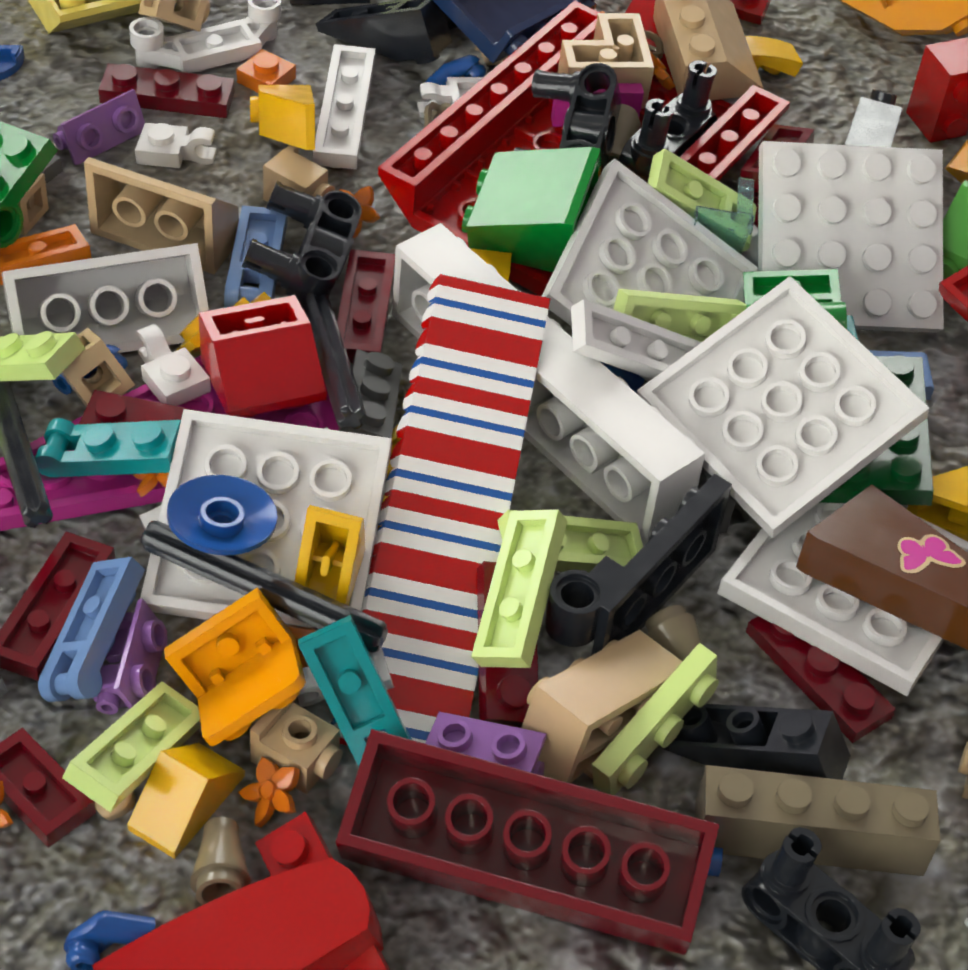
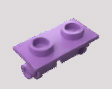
M135 90L127 91L61 123L57 128V132L53 134V141L57 148L60 150L68 149L74 165H78L88 157L92 158L141 134L145 121Z
M143 598L138 599L134 613H125L116 633L115 643L107 653L106 659L109 663H120L104 665L101 668L102 688L98 696L93 699L96 702V709L103 714L112 715L117 713L119 708L124 707L131 709L156 687V674L161 655L167 646V630L164 623L156 617Z
M439 712L425 743L534 774L544 775V762L538 761V758L547 738L546 733Z

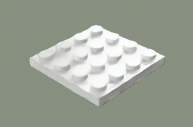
M763 141L759 145L758 271L838 269L841 301L846 303L847 315L853 316L856 330L930 333L942 331L944 329L943 297L938 289L939 282L943 281V150Z
M614 158L604 167L576 224L574 234L570 236L542 297L551 298L549 310L571 326V306L586 299L614 309L618 289L738 299L744 303L743 272L757 271L758 267ZM641 376L643 379H645V380L648 381V382H649L650 380H652V379H649V378H646V377Z
M790 276L637 390V394L650 406L657 408L666 420L686 437L694 440L698 447L706 453L702 467L711 476L717 474L732 484L730 495L772 539L923 422L929 413V407Z
M184 409L158 521L169 525L167 521L169 498L180 485L191 479L206 475H229L248 480L262 488L273 500L277 509V524L273 535L265 544L253 551L236 556L294 581L309 505L364 518L366 550L349 603L350 607L362 611L392 450V438ZM150 553L140 599L143 598L155 613L208 620L212 615L219 613L245 595ZM275 609L286 625L318 629Z
M818 503L773 539L762 528L721 579L717 594L794 634V636L818 647L899 693L908 696L945 639L806 575L796 568L807 531L845 503ZM920 518L968 553L967 541Z

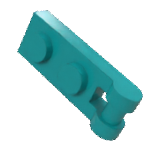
M63 418L52 419L44 434L46 445L38 448L35 461L39 473L48 477L169 473L181 420L75 425Z
M351 615L298 639V646L358 767L367 744L366 737L369 736L371 729L377 731L385 729L388 734L412 740Z

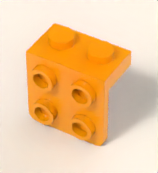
M258 587L164 648L165 659L198 700L202 737L209 746H215L224 740L231 741L240 737L249 729L253 721L271 709H282L292 703L306 683L295 636Z

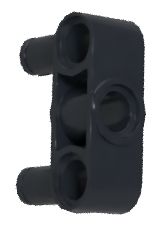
M701 60L691 62L688 67L684 92L672 99L664 108V100L651 99L647 101L642 127L627 141L618 160L645 182H648L653 155L665 148L680 157L717 121L718 116L712 112V104L709 99L713 81L717 74V68L712 64L708 66L705 74L707 62Z
M603 63L590 64L581 71H575L573 74L536 69L531 87L533 97L570 103L564 119L559 149L577 147L600 148L602 173L614 145L616 124L621 108V95L614 69ZM600 89L606 90L601 94H592L594 91ZM515 147L514 151L529 150Z
M277 181L266 209H272L303 223V228L307 229L298 253L294 252L291 255L260 243L253 238L241 267L249 268L281 282L280 287L286 289L287 296L295 295L301 307H303L307 303L305 296L310 292H314L317 297L324 293L328 297L330 296L354 243L355 238L353 236L362 214V207L355 197L346 192L331 191L324 194V196L316 194V197H313Z
M798 827L790 831L789 835L783 840L780 849L768 855L758 872L742 887L741 895L749 911L793 948L802 959L809 962L817 970H910L914 966L915 956L911 946L921 931L920 923L915 915L906 909L895 908L888 912L883 920L858 901L852 893L841 887L814 864L821 851L822 844L818 836L807 828ZM818 920L832 925L836 932L823 928Z

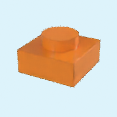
M261 49L236 69L237 83L257 93L258 85H288L296 79L295 64L264 49Z

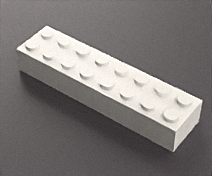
M441 223L396 245L392 316L417 339L425 330L421 327V321L427 307L431 304L427 300L429 288L440 274L518 291L498 273L495 267L487 264L461 238L456 237ZM547 316L524 437L615 521L637 523L644 547L648 543L651 532L657 523L664 517L671 519L678 512L679 506L687 492L693 487H698L706 453L698 447L694 440L686 437L666 420L657 408L650 406L635 393L625 380L612 373L600 361L574 353L572 337L562 329L557 321Z

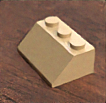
M655 0L653 19L658 35L663 42L664 54L678 96L684 92L690 63L697 60L707 62L705 74L709 65L712 64L717 68V74L709 96L710 100L741 97L752 85L764 89L736 9L730 0Z
M90 157L85 160L84 170L90 231L92 234L142 251L198 243L202 271L215 275L233 250L239 222L238 206Z

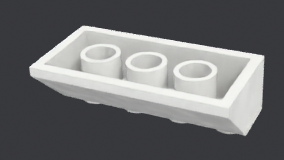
M198 243L21 268L1 273L12 333H17L18 335H33L44 331L52 333L76 332L78 335L86 328H89L105 344L116 346L120 349L118 352L123 353L136 351L144 347V343L137 336V331L152 324H156L161 329L168 345L183 343L185 340L179 333L199 315V312L209 311Z

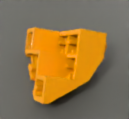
M839 0L841 3L902 36L941 35L954 32L959 37L968 33V0Z

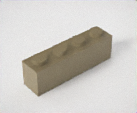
M706 765L695 801V818L720 824L714 847L723 848L724 855L765 859L768 855L780 849L783 840L789 835L790 831L794 828L802 827L814 832L822 844L821 851L814 862L816 865L924 876L941 841L937 790Z

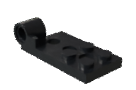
M714 474L700 489L697 487L691 488L683 498L678 512L671 519L664 517L657 523L651 532L648 543L624 567L605 556L590 572L573 569L558 574L551 583L545 617V628L548 635L557 643L568 647L584 646L594 640L592 656L601 651L610 641H619L641 630L645 626L646 621L665 605L715 551L732 484Z

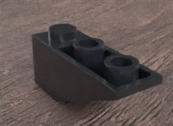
M694 704L682 718L684 724L677 737L671 744L663 748L703 765L839 780L843 779L851 757L833 711L704 704L702 707H697Z

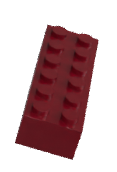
M371 729L335 843L341 859L686 955L692 941L720 824Z

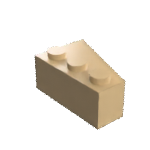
M638 630L619 641H610L601 651L586 659L579 658L575 660L568 669L551 678L546 676L540 679L528 694L527 704H529V708L521 728L546 733L547 735L538 761L544 762L545 765L543 776L572 783L584 772L593 779L592 763L682 661L644 632Z

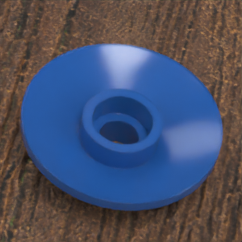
M206 475L183 483L172 493L167 505V521L172 532L182 542L196 550L214 555H238L261 547L271 538L277 524V509L271 497L262 488L248 480L229 475Z

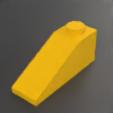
M258 85V96H250V123H259V135L304 150H315V103L311 85Z

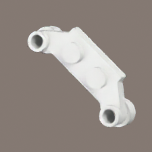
M248 0V16L245 19L202 28L201 31H190L168 37L164 36V26L159 20L150 17L138 18L129 26L130 43L135 48L136 64L138 67L156 69L159 66L178 69L185 73H193L250 59L262 49L266 42L272 41L277 37V20L281 17V0Z

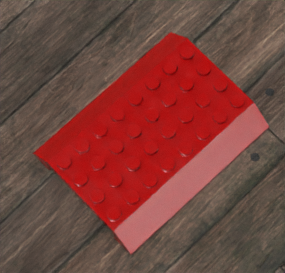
M574 0L378 167L379 177L412 228L422 233L441 223L456 237L461 238L469 247L467 233L462 232L464 213L468 205H475L478 197L476 187L480 172L483 168L489 169L495 152L514 151L515 147L529 150L559 149L563 127H553L551 113L554 99L533 97L531 88L533 75L536 69L557 73L562 40H593L597 16L601 12ZM654 75L648 101L651 99L664 100V108L678 94L675 87L671 90L663 87L656 78V75ZM752 85L733 105L722 99L711 100L712 112L717 114V121L680 158L719 181L789 109L790 102L755 85ZM641 108L639 120L641 122V127L645 114V108ZM511 263L509 279L542 296L553 272Z

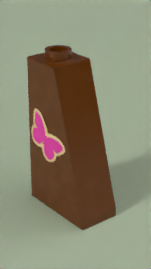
M872 484L807 531L796 564V568L801 572L968 650V553Z

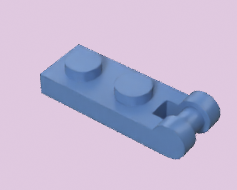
M242 205L225 285V308L232 307L242 297L251 302L263 292L271 299H274L277 281L241 266L253 238L260 243L283 251L288 216L264 207ZM243 283L259 284V287L243 286Z
M133 557L93 562L39 677L38 690L44 700L58 702L66 701L70 697L76 700L91 699L100 693L102 688L100 669L107 653L115 643L116 633L128 607L135 599L136 589L145 571Z

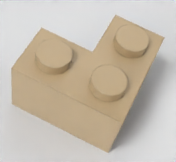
M598 13L593 40H562L557 73L573 74L575 71H581L593 63L607 64L614 69L618 83H642L644 96L641 108H645L650 92L654 64L639 13Z

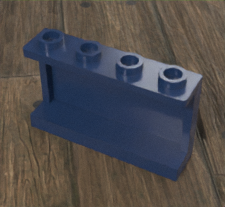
M574 0L433 1L494 64L511 55ZM575 0L594 10L597 7L594 0Z

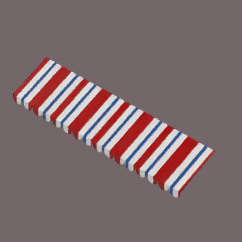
M440 274L433 281L427 295V300L431 304L423 315L421 327L425 330L420 335L415 347V354L419 357L414 362L409 374V381L413 384L408 389L403 400V410L407 412L402 416L398 424L396 435L400 440L395 445L390 457V465L393 469L386 479L384 495L388 497L381 506L378 525L381 527L376 532L372 554L375 556L371 559L362 612L384 621L387 625L388 634L383 642L382 650L394 688L387 691L412 740L426 743L439 712L470 717L479 670L478 663L471 657L478 633L477 568L483 561L497 562L502 538L497 520L507 510H510L551 299ZM333 718L331 725L339 729L335 718ZM340 731V744L348 746Z

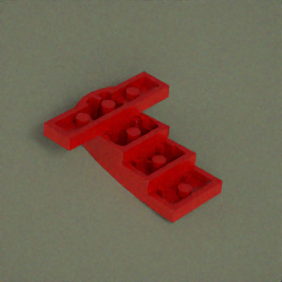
M306 811L255 842L271 875L270 877L244 886L197 907L128 943L92 965L94 970H390L381 952L384 950L382 929L375 908L364 886L349 868L333 859L314 820Z

